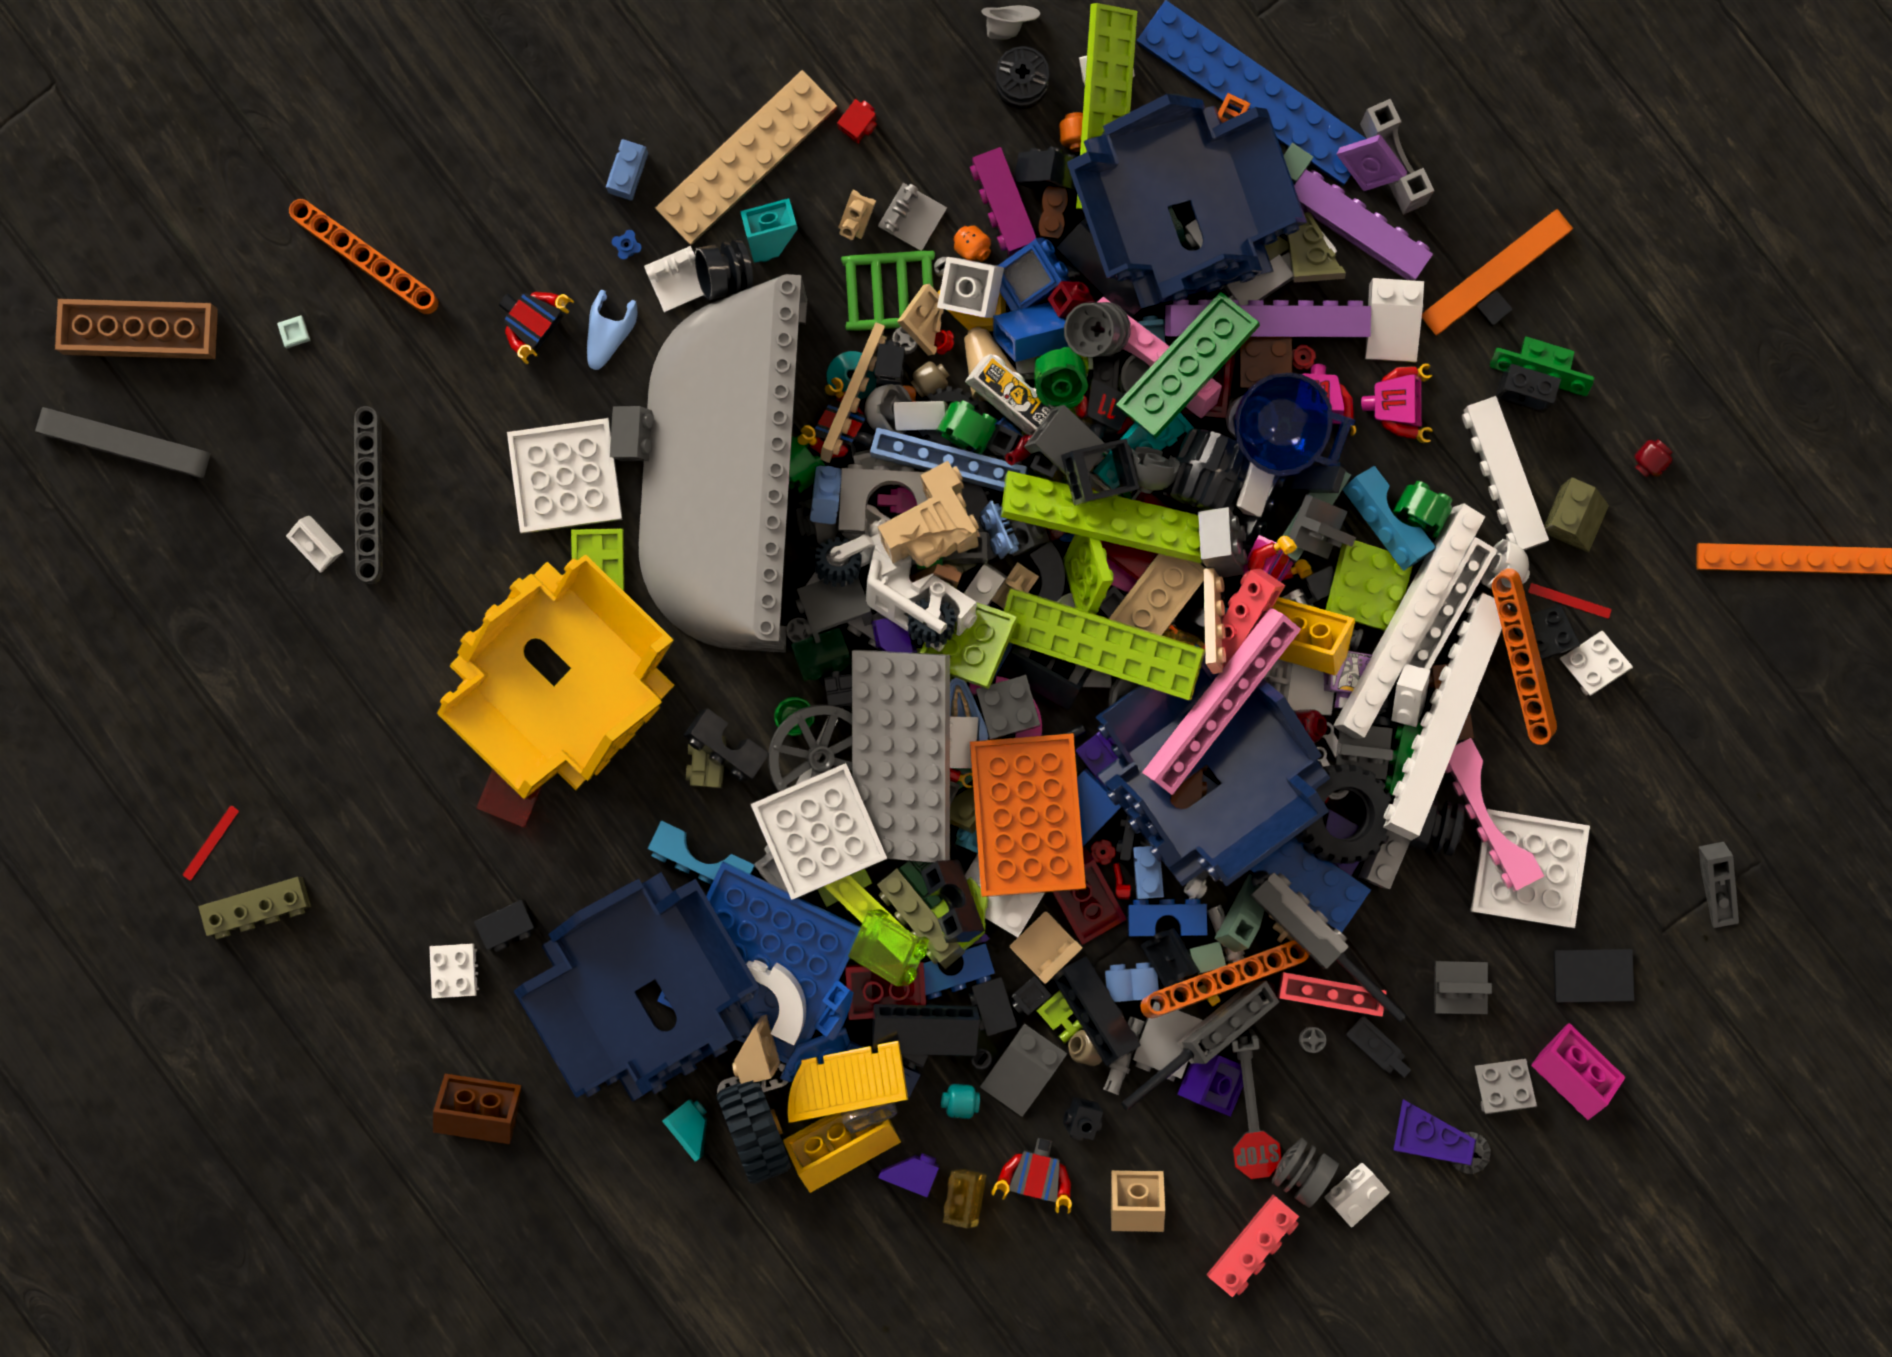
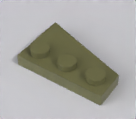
M1310 212L1304 213L1307 223L1299 226L1300 230L1296 233L1287 235L1294 282L1345 279V270L1336 261L1335 253L1332 248L1329 249L1323 239L1324 235Z

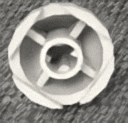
M1502 539L1493 547L1497 549V552L1481 578L1482 584L1492 589V582L1495 577L1504 569L1511 568L1516 570L1521 577L1522 584L1527 581L1530 575L1528 570L1529 560L1525 551L1516 543ZM1501 578L1502 584L1505 587L1511 588L1510 581Z

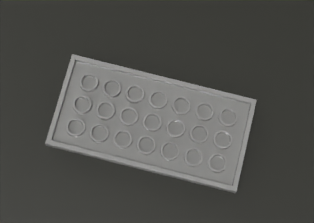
M872 650L852 651V777L887 859L922 862L950 860V655Z

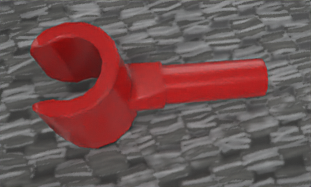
M1113 864L1116 877V897L1128 900L1131 886L1122 885L1123 879L1120 864Z

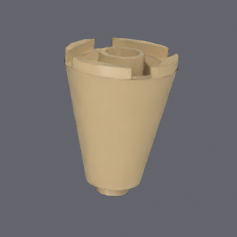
M975 327L967 332L968 335L965 336L964 342L969 375L980 360L989 354L1000 357L1006 363V367L1012 372H1017L987 329ZM970 387L973 399L979 397L980 401H987Z

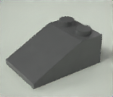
M1024 1023L980 1088L1023 1117L1067 1053Z

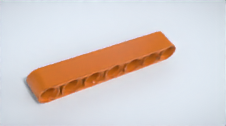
M297 199L291 203L289 207L290 216L302 228L419 312L431 314L437 309L438 299L427 286L308 201ZM308 208V214L304 218L297 217L300 209ZM321 223H329V227L325 232H318V226ZM342 237H349L347 246L338 247V242ZM364 251H368L370 253L368 260L359 262V255ZM383 266H389V274L387 276L380 277V268H382ZM410 281V288L407 291H399L401 282ZM422 296H431V301L428 305L421 306L419 304Z
M1556 209L1422 314V319L1436 336L1439 335L1574 228L1561 212Z
M1507 568L1502 570L1493 580L1492 591L1528 736L1533 743L1543 745L1556 733L1557 723L1521 577L1516 570ZM1501 578L1508 579L1511 583V588L1505 587L1502 584ZM1507 603L1514 604L1517 607V612H1512L1508 608ZM1514 628H1519L1523 632V637L1517 636ZM1520 652L1526 653L1530 661L1523 660L1520 657ZM1526 677L1532 678L1535 681L1536 685L1532 686L1528 684L1526 681ZM1532 701L1538 702L1542 710L1535 709ZM1538 726L1545 727L1548 734L1541 733L1538 730Z
M1293 940L1155 991L1142 1000L1141 1011L1147 1018H1158L1295 967L1307 960L1309 954ZM1291 948H1295L1298 951V959L1291 956ZM1268 956L1274 958L1276 962L1275 968L1267 963ZM1244 965H1249L1252 968V977L1244 972ZM1221 973L1228 975L1230 979L1229 985L1221 981ZM1198 982L1205 984L1206 994L1198 990ZM1175 990L1182 993L1183 1002H1178L1174 998ZM1151 999L1158 1001L1160 1004L1159 1011L1152 1009L1150 1005Z

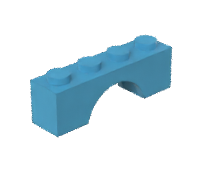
M1373 466L1357 475L1342 490L1401 569L1405 571L1424 559L1436 547L1421 527L1408 526L1393 515L1387 503V491L1390 485L1377 468Z
M663 821L660 822L648 847L649 850L653 851L652 857L666 862L667 858L677 862L675 868L688 874L690 869L700 873L699 879L711 885L723 861L751 875L755 869L754 864L733 854L715 864H705L698 861L692 856L687 847V832Z

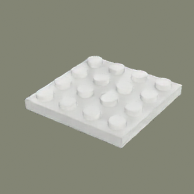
M609 418L507 432L521 534L623 520L615 459L610 457L611 429Z
M846 763L751 804L791 900L887 859Z
M1486 809L1497 829L1508 840L1533 854L1544 877L1517 891H1513L1512 888L1507 889L1501 878L1504 872L1499 864L1495 866L1488 853L1491 851L1488 842L1483 843L1481 840L1471 912L1575 928L1590 826Z

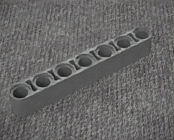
M363 406L357 409L354 415L355 571L360 580L367 584H376L383 575L382 423L380 415L374 409ZM366 414H373V422L369 425H363V417ZM367 439H373L374 445L372 449L364 451L362 448L363 442ZM367 464L374 465V471L370 476H364L362 472ZM372 489L374 491L373 499L367 502L364 501V492ZM367 515H373L375 519L373 525L364 527L363 519ZM368 540H373L375 543L374 549L368 553L364 552V543ZM369 565H373L375 568L374 575L370 578H365L363 574L364 569Z
M44 407L41 409L35 429L36 433L199 478H204L211 453Z

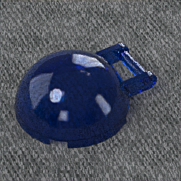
M1279 373L1262 378L1248 389L1237 407L1234 424L1238 445L1242 453L1253 465L1268 474L1287 476L1300 474V471L1311 466L1314 461L1328 466H1340L1341 463L1338 461L1350 427L1351 425L1354 426L1356 420L1332 412V405L1327 397L1328 393L1315 380L1296 373ZM1334 419L1340 421L1341 424L1329 458L1320 455L1330 438Z

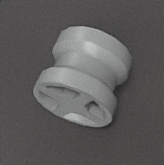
M899 327L893 333V341L900 343V347H905L906 355L916 350L918 344L902 327Z

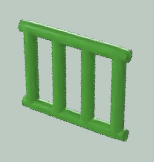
M911 251L842 256L841 261L843 266L846 267L849 322H846L845 326L846 331L872 330L875 322L884 325L885 329L901 327L897 322L899 318L884 319L881 264L896 263L899 316L901 317L909 305L906 262L921 261L923 285L930 284L933 287L932 260H934L935 252ZM871 264L874 319L859 320L856 265Z

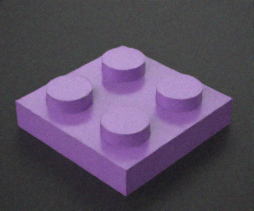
M1381 135L1340 147L1337 152V156L1363 191L1398 181L1407 174V170Z

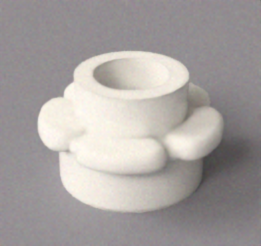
M1195 877L1186 884L1184 892L1188 894L1189 899H1200L1207 890L1205 885L1206 879L1202 882L1199 878Z

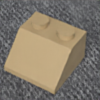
M767 1014L760 1017L734 1060V1075L740 1079L741 1084L752 1080L758 1082L771 1079L780 1065Z
M1112 1170L1111 1231L1164 1232L1165 1196L1163 1171Z

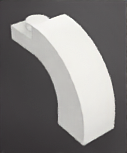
M754 960V962L748 961L746 965L756 982L768 987L778 999L779 1016L771 1035L795 1045L806 1020V1000L801 985L794 975L779 963H776L772 971H770L763 962Z

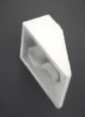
M1372 279L1369 284L1368 306H1371V337H1366L1365 359L1417 362L1424 281Z
M977 854L965 877L966 880L972 877L981 888L979 857ZM1044 893L988 897V908H986L985 918L1018 938Z

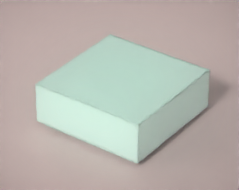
M302 315L277 323L286 349L311 341Z

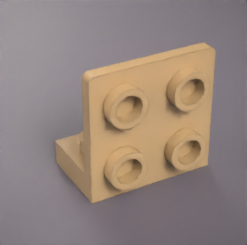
M1044 912L1010 945V948L1044 984L1082 949L1078 942L1048 912Z

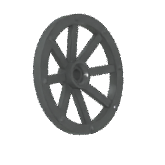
M813 705L794 712L782 722L771 740L768 751L769 773L778 792L787 789V784L810 768H812L811 778L819 775L821 771L831 770L832 765L840 766L846 763L848 769L852 770V762L834 757V754L852 745V736L828 747L837 718L840 717L852 725V713L836 706ZM815 715H829L820 743L817 744L805 719ZM796 724H798L810 747L809 751L782 745L784 738ZM779 752L807 759L797 768L781 777ZM822 753V760L816 761V756Z

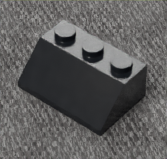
M1016 645L1002 673L1012 679L1026 675L1030 689L1069 710L1093 669L1087 668L1076 685L1069 681L1076 667L1075 663Z

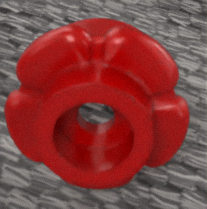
M940 330V332L936 333L934 346L937 347L938 354H945L953 348L954 335L951 331Z
M1299 345L1297 349L1292 351L1293 366L1295 368L1309 369L1314 365L1316 354L1307 345ZM1302 355L1306 357L1304 360L1301 359Z
M1102 839L1100 842L1096 841L1091 846V855L1096 863L1099 862L1101 865H1107L1115 857V847H1112V843L1106 839ZM1101 850H1105L1104 855L1100 853Z

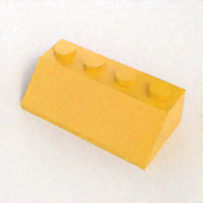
M1278 597L1272 609L1284 614L1301 629L1279 659L1336 676L1347 657L1355 618Z
M882 1105L825 1116L783 1140L799 1177L810 1193L901 1143Z

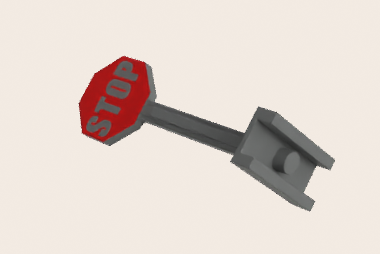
M1248 1029V1036H1238V1038L1230 1043L1233 1052H1237V1058L1241 1063L1249 1131L1245 1132L1233 1147L1235 1167L1250 1179L1269 1177L1281 1160L1280 1143L1264 1130L1259 1129L1251 1059L1253 1058L1252 1050L1259 1049V1041L1254 1030Z

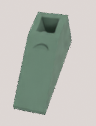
M1251 874L1245 880L1214 938L1234 953L1249 949L1260 928L1265 911L1250 896L1259 886L1253 887Z

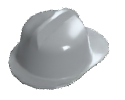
M1021 5L983 8L981 11L983 15L987 16V36L990 39L1000 40L1017 36L1023 22L1035 20L1040 16L1039 10Z

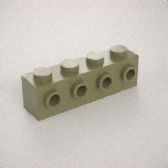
M895 869L877 884L882 891L878 894L887 906L893 904L897 909L894 915L903 926L907 923L913 929L910 935L918 945L924 943L929 950L926 952V955L935 965L939 962L946 969L965 953L957 942L946 943L938 918L898 869Z
M295 877L198 907L206 936H215L217 940L231 936V930L238 928L240 932L256 928L255 923L264 921L265 925L280 921L279 916L289 914L290 917L305 914L304 909L311 907L303 877Z

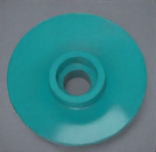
M848 351L834 358L827 371L828 384L836 389L831 380L837 377L843 382L842 392L846 391L851 381L847 374L849 371H855L862 353ZM875 369L873 372H868L866 377L870 379L865 392L860 391L857 398L863 400L875 389Z

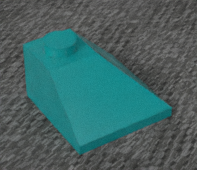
M789 198L740 211L754 263L778 257L798 229Z
M689 1099L666 1117L663 1123L696 1162L704 1155L707 1118L704 1114L707 1111L698 1100L693 1102L692 1099Z

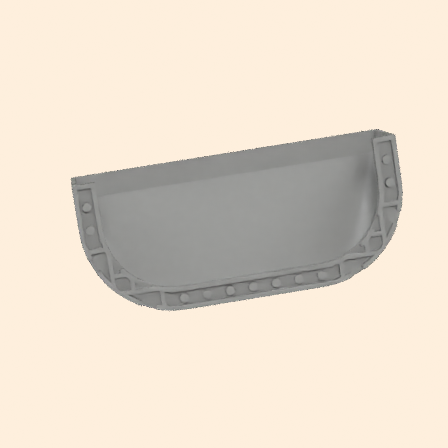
M782 275L708 304L692 313L666 339L657 355L650 376L647 409L652 410L653 426L650 432L652 449L649 454V461H644L639 529V561L642 576L656 606L673 625L685 634L703 643L720 648L786 652L787 626H780L798 325L806 324L807 296L801 275Z

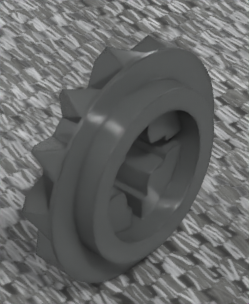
M1464 1132L1477 1140L1475 1153L1480 1158L1473 1157L1472 1166L1451 1163L1457 1170L1463 1173L1474 1174L1482 1171L1490 1162L1491 1149L1487 1140L1481 1135L1474 1132Z

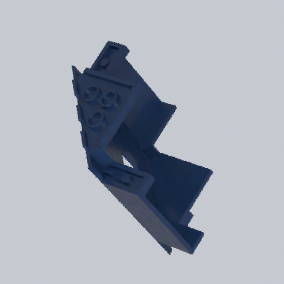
M1166 94L1104 125V132L1101 136L1084 141L1087 152L1067 162L1106 277L1117 279L1118 281L1130 280L1135 288L1141 309L1174 300V302L1186 299L1188 295L1206 290L1207 292H1213L1227 284L1238 281L1245 283L1253 280L1256 276L1274 272L1265 245L1276 242L1278 240L1277 237L1284 233L1285 235L1296 233L1300 230L1299 226L1307 223L1266 108L1254 107L1221 123L1216 106L1205 108L1201 99ZM1190 201L1203 239L1200 249L1189 251L1182 247L1168 207Z
M1206 653L1204 654L1191 700L1139 685L1096 716L1100 723L1097 729L1105 740L1110 738L1114 744L1110 748L1118 758L1096 775L1109 790L1106 794L1115 806L1119 804L1131 820L1128 823L1135 833L1141 832L1152 846L1150 852L1158 862L1163 861L1182 886L1203 871L1208 872L1215 882L1220 880L1225 886H1228L1329 812L1315 789L1330 779L1329 775L1319 764L1318 758L1322 755L1286 698L1264 679L1261 680L1184 779L1186 781L1207 765L1222 783L1191 807L1179 809L1172 805L1170 793L1142 773L1219 673L1212 674L1206 665Z
M661 872L643 883L637 879L579 910L548 935L551 940L543 944L542 948L553 967L528 980L514 990L576 1098L583 1094L588 1098L601 1090L599 1085L606 1082L607 1086L620 1080L633 1102L650 1091L656 1094L667 1087L665 1082L682 1072L686 1076L697 1069L696 1063L711 1054L716 1058L728 1050L726 1045L751 1031L753 1026L742 1010L741 1005L754 998L752 992L760 987L697 880L694 879L672 891ZM655 979L677 1016L675 1027L669 1031H662L654 1025L635 992Z

